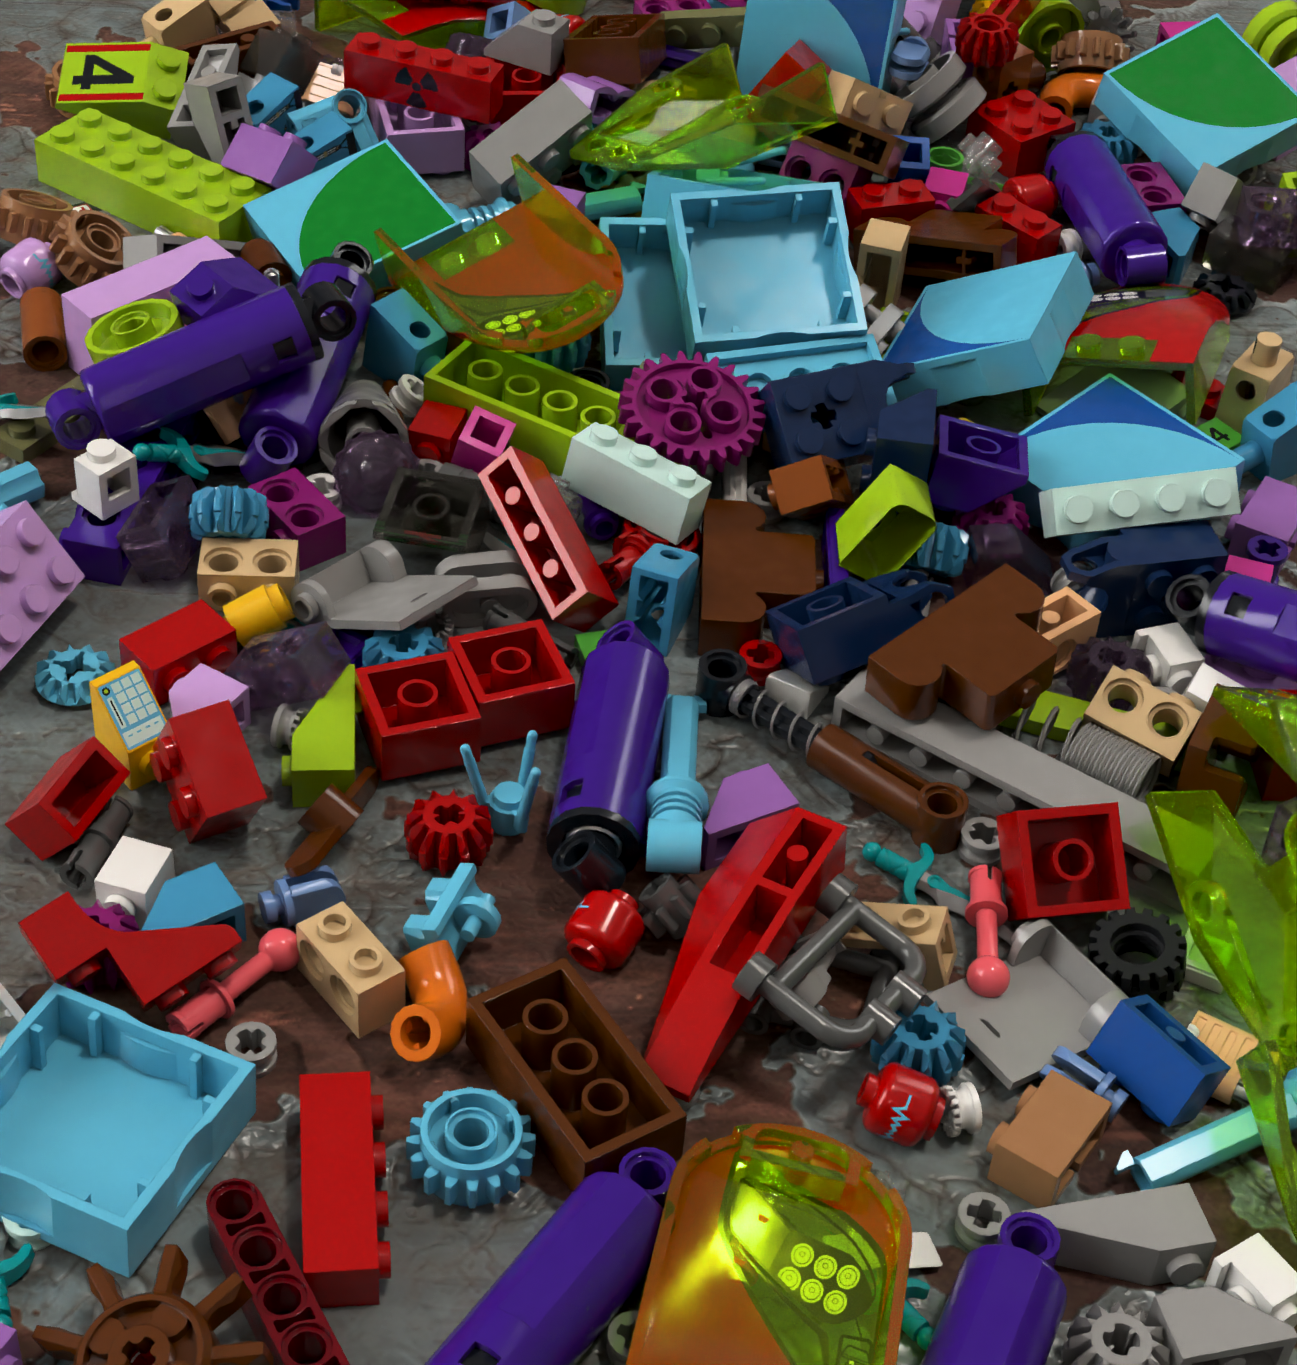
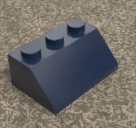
M926 389L880 410L877 428L868 427L864 455L873 457L871 465L862 464L859 492H864L889 464L895 465L927 483L934 444L937 390ZM883 518L873 529L877 528L881 524Z

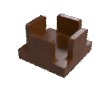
M1218 683L1188 744L1169 816L1187 824L1193 811L1196 809L1227 820H1234L1246 795L1248 784L1244 782L1245 779L1242 776L1214 767L1218 753L1225 752L1251 762H1257L1269 727L1266 717L1233 706L1232 703L1236 689Z

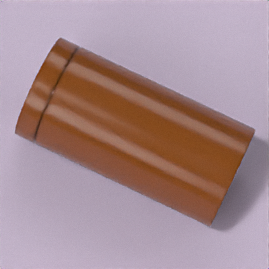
M31 288L20 299L23 358L27 365L34 370L41 372L54 371L66 362L68 356L62 299L51 288Z

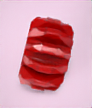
M455 788L450 795L442 796L433 790L428 800L415 799L412 812L407 814V820L404 821V837H406V850L409 852V859L419 860L422 871H428L435 867L438 868L442 877L445 876L448 870L457 869L460 863H474L475 866H482L486 853L490 852V847L493 845L494 829L491 828V816L488 806L478 805L475 794L463 798L458 797Z

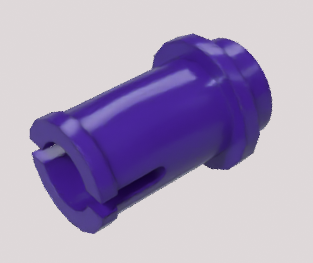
M578 494L576 503L584 516L583 527L586 533L597 540H607L614 536L619 526L618 514Z

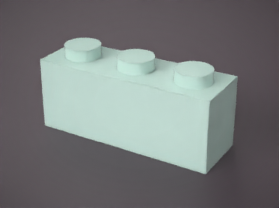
M594 422L572 437L560 484L677 545L699 528L712 482L697 475L692 468L678 465L657 454L653 448L637 444L618 434L617 430L613 427Z

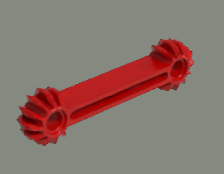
M994 0L985 13L978 14L972 12L969 14V17L961 18L955 36L956 54L961 56L963 62L974 63V67L980 65L986 66L988 69L994 65L1004 67L1005 63L1013 61L1014 55L1017 52L1019 42L1018 29L1041 0Z

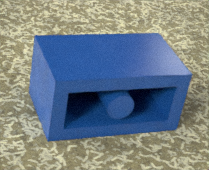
M1148 994L1120 1000L1086 1050V1053L1100 1064V1071L1105 1074L1110 1071L1117 1076L1114 1084L1124 1086L1141 1101L1140 1106L1150 1118L1159 1123L1166 1124L1168 1127L1195 1119L1231 1069L1227 1063Z

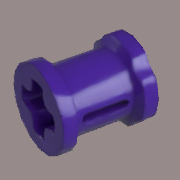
M1258 535L1250 538L1246 546L1248 559L1274 565L1271 583L1278 585L1279 577L1277 573L1280 565L1287 559V546L1284 542L1272 536Z

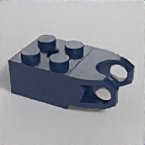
M871 360L769 381L759 391L757 399L765 402L763 414L766 415L764 429L775 469L820 454L844 462L845 467L871 460L873 456L864 455L868 427L877 428L880 410L888 407L886 399L888 388L894 383L909 379L910 375L916 373L914 363L896 364ZM811 417L817 419L818 422L813 423Z
M1206 519L1120 528L1117 536L1100 537L1078 547L1071 548L1061 556L1059 565L1063 567L1067 580L1085 584L1075 592L1102 612L1096 637L1107 638L1134 635L1135 631L1139 629L1178 622L1166 606L1165 600L1167 589L1172 582L1181 576L1196 574L1206 578L1211 584L1221 572L1225 571L1229 554ZM1075 561H1086L1092 565L1093 570H1081L1072 563ZM1197 601L1196 603H1194L1190 607L1189 611L1199 607L1201 601Z
M903 569L876 576L863 582L850 576L766 610L765 615L774 643L782 651L783 658L781 664L813 685L826 686L842 680L845 676L844 673L859 666H867L869 655L924 619L925 616L922 615L921 611L933 597L931 593H942L945 598V604L955 598L953 587L927 581L926 574L922 572ZM913 579L918 583L911 586L899 587L904 581Z

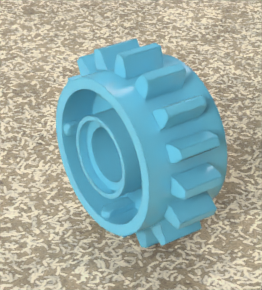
M467 1087L451 1092L448 1090L444 1091L443 1095L432 1103L426 1101L423 1104L422 1118L412 1117L410 1121V1136L406 1137V1159L410 1160V1175L412 1179L423 1178L424 1193L427 1195L434 1193L444 1200V1204L449 1206L455 1204L476 1208V1206L489 1203L498 1204L500 1203V1198L509 1191L517 1193L520 1190V1176H530L532 1173L536 1134L530 1133L531 1118L529 1115L520 1116L515 1100L508 1101L492 1089L489 1091Z

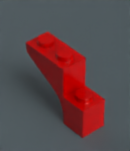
M69 891L18 922L20 932L55 983L64 985L70 981L73 987H77L97 975L103 969L99 961L108 957L144 1012L155 1005L163 1012L189 995L190 991L186 985L205 973L209 980H212L227 971L238 962L234 953L241 949L243 941L236 930L227 924L133 932L116 931L90 918L79 907Z

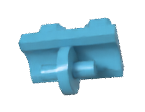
M460 863L451 878H432L425 890V902L430 915L411 914L403 927V933L412 951L436 941L448 940L458 961L467 943L474 941L475 937L490 938L496 934L502 922L501 914L494 906L495 898L489 893H483L477 886L475 881L477 869L474 863Z

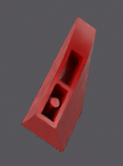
M800 807L751 822L698 895L644 1055V1060L672 1096L688 1103L691 1101L761 996L759 994L750 1002L732 988L734 980L745 964L756 952L760 951L778 964L779 968L817 910L814 906L822 892L836 875L844 871L847 826Z

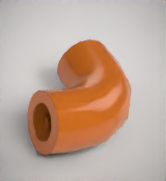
M1079 71L1060 75L1044 86L1038 98L1050 106L1058 108L1071 119L1073 109H1090V104L1104 73Z
M448 940L427 944L398 960L405 969V983L412 1000V1005L405 1006L396 1013L391 1023L390 1037L398 1055L407 1061L422 1062L440 1058L458 1046L465 1034L467 988Z

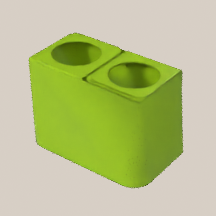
M889 464L835 523L839 566L865 580L898 571L936 530L928 484L903 469ZM883 518L881 524L877 528L873 529Z

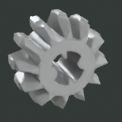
M1118 1301L1111 1307L1110 1313L1094 1303L1091 1309L1087 1310L1085 1317L1076 1316L1075 1321L1070 1324L1067 1333L1068 1341L1064 1343L1061 1358L1063 1359L1062 1365H1169L1171 1349L1162 1345L1164 1340L1163 1327L1145 1326L1144 1310L1134 1316L1125 1314L1120 1301Z

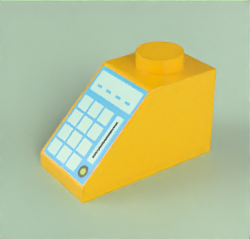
M133 660L89 682L95 737L131 772L123 782L131 791L156 779L150 763V753L154 752L153 746L167 722L140 666Z

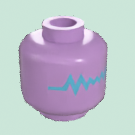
M30 237L23 239L3 254L0 259V282L10 295L20 299L31 288L48 287L52 289L60 282L62 273L56 266L55 253L49 250L51 243L42 242L39 239Z

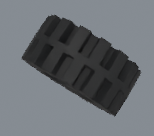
M1131 907V909H1125L1124 915H1120L1115 910L1108 913V922L1101 918L1095 923V930H1091L1089 935L1088 959L1129 998L1148 994L1157 1003L1159 998L1167 1002L1173 998V992H1179L1183 985L1186 971L1187 942L1185 936H1181L1182 929L1177 923L1170 925V917L1163 913L1158 918L1154 917L1153 910L1144 908L1143 913H1136L1135 907ZM1126 952H1142L1151 955L1156 960L1149 963L1134 964L1126 962L1117 956Z

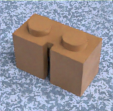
M1051 1070L1038 1088L1033 1085H1029L1018 1101L1015 1109L1016 1117L1011 1124L1002 1121L993 1132L986 1149L987 1152L993 1155L987 1179L1037 1208L1055 1205L1073 1180L1075 1172L1068 1168L1079 1171L1101 1141L1113 1103Z

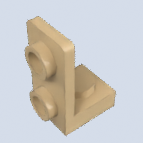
M862 902L909 937L920 948L925 957L927 973L923 980L924 988L929 991H935L948 985L957 957V948L948 906ZM856 925L841 939L845 947L888 950Z

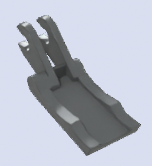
M982 172L978 175L979 177L976 176L967 184V190L957 199L951 197L946 203L953 211L975 213L977 204L996 195L1001 190L993 181H989L991 178L985 172Z

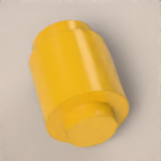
M278 583L268 588L263 584L222 606L225 614L222 618L236 629L237 642H240L245 649L287 627L286 622L296 617L287 596Z

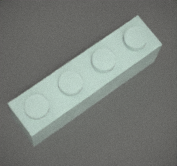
M1236 467L1053 488L1039 492L1044 538L1241 514Z

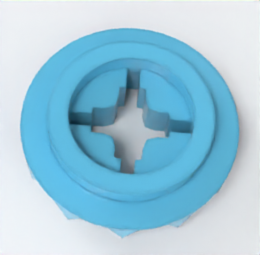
M70 644L64 652L50 650L47 660L37 662V671L34 676L36 689L43 698L58 705H87L91 703L89 682L114 670L115 663L110 662L106 651L94 652L90 644L81 650L73 649ZM76 669L83 670L76 672L75 675L71 676L69 681H67V674L74 673Z

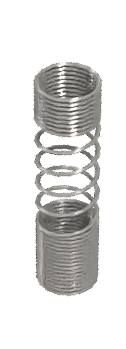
M938 699L939 702L955 709L943 699ZM1036 701L1029 708L1022 710L1016 729L1010 737L1018 740L1020 730L1027 722V719H1029ZM1059 706L1054 707L1049 713L1039 740L1032 748L1041 752L1043 741L1058 717ZM1077 718L1069 730L1063 749L1054 759L1060 760V762L1144 803L1159 775L1162 764L1161 756L1147 751V749H1143L1141 746L1129 742V740L1120 738V736L1102 729L1098 725H1093L1091 722L1085 724L1080 729L1082 718Z

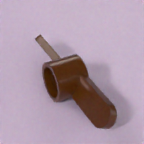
M367 766L345 793L331 783L297 823L309 835L285 863V868L290 877L302 876L315 869L364 811V806L376 792L380 779L379 768Z

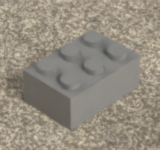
M559 79L469 151L473 188L488 204H492L497 197H504L506 201L511 200L517 205L529 204L532 197L542 188H545L547 183L555 185L561 178L562 172L572 164L575 166L581 164L591 153L592 111Z

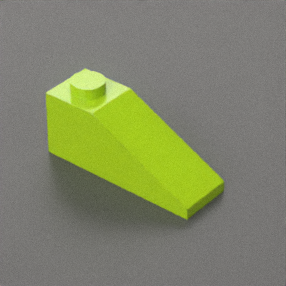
M345 664L292 734V755H282V786H292L293 807H311L331 783L345 793L355 781V664Z

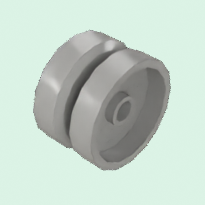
M954 50L948 51L930 62L918 80L907 81L895 94V96L913 103L907 118L915 117L910 129L916 137L929 138L930 144L963 122L982 103L987 95L985 89L974 76L962 79L966 65Z

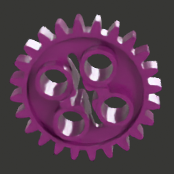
M678 351L677 359L673 361L665 353H661L659 364L647 358L645 359L643 370L634 367L631 379L625 378L618 403V409L620 410L618 423L625 425L624 437H635L634 442L653 448L657 454L672 462L688 467L696 465L699 472L705 475L707 466L710 464L719 472H723L726 460L734 466H738L741 455L751 456L754 445H759L766 419V415L763 414L765 402L757 399L758 387H747L749 379L747 374L737 377L733 375L734 364L722 369L718 367L719 357L715 356L709 363L703 362L701 352H697L693 360H687L685 354L682 351Z

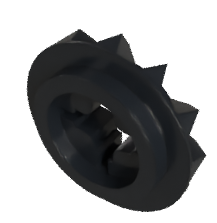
M1213 270L1211 274L1202 273L1194 281L1192 287L1218 298L1227 307L1230 315L1248 312L1254 307L1257 298L1255 285L1251 282H1245V277L1242 275H1231L1230 271L1226 274L1220 273L1217 270ZM1192 289V294L1198 290Z

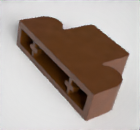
M762 83L748 118L753 123L893 180L896 178L910 144L898 137Z
M932 209L911 221L897 217L874 218L911 226L904 274L954 280L1017 265L1018 234L1012 230L1003 229L1002 216ZM870 220L853 229L854 268H857L860 243Z
M707 498L701 527L697 655L702 656L710 650L720 648L739 653L743 644L755 639L762 640L764 628L770 629L765 615L766 610L824 587V570L816 569L815 538L813 536L765 532L766 515L760 506L746 501Z
M1007 563L1003 564L869 655L865 691L894 714L904 719L922 720L931 716L937 709L938 699H943L981 729H993L1019 709H1027L1032 706L1040 694L1052 685L1058 648L1039 634L1045 601L1043 590Z

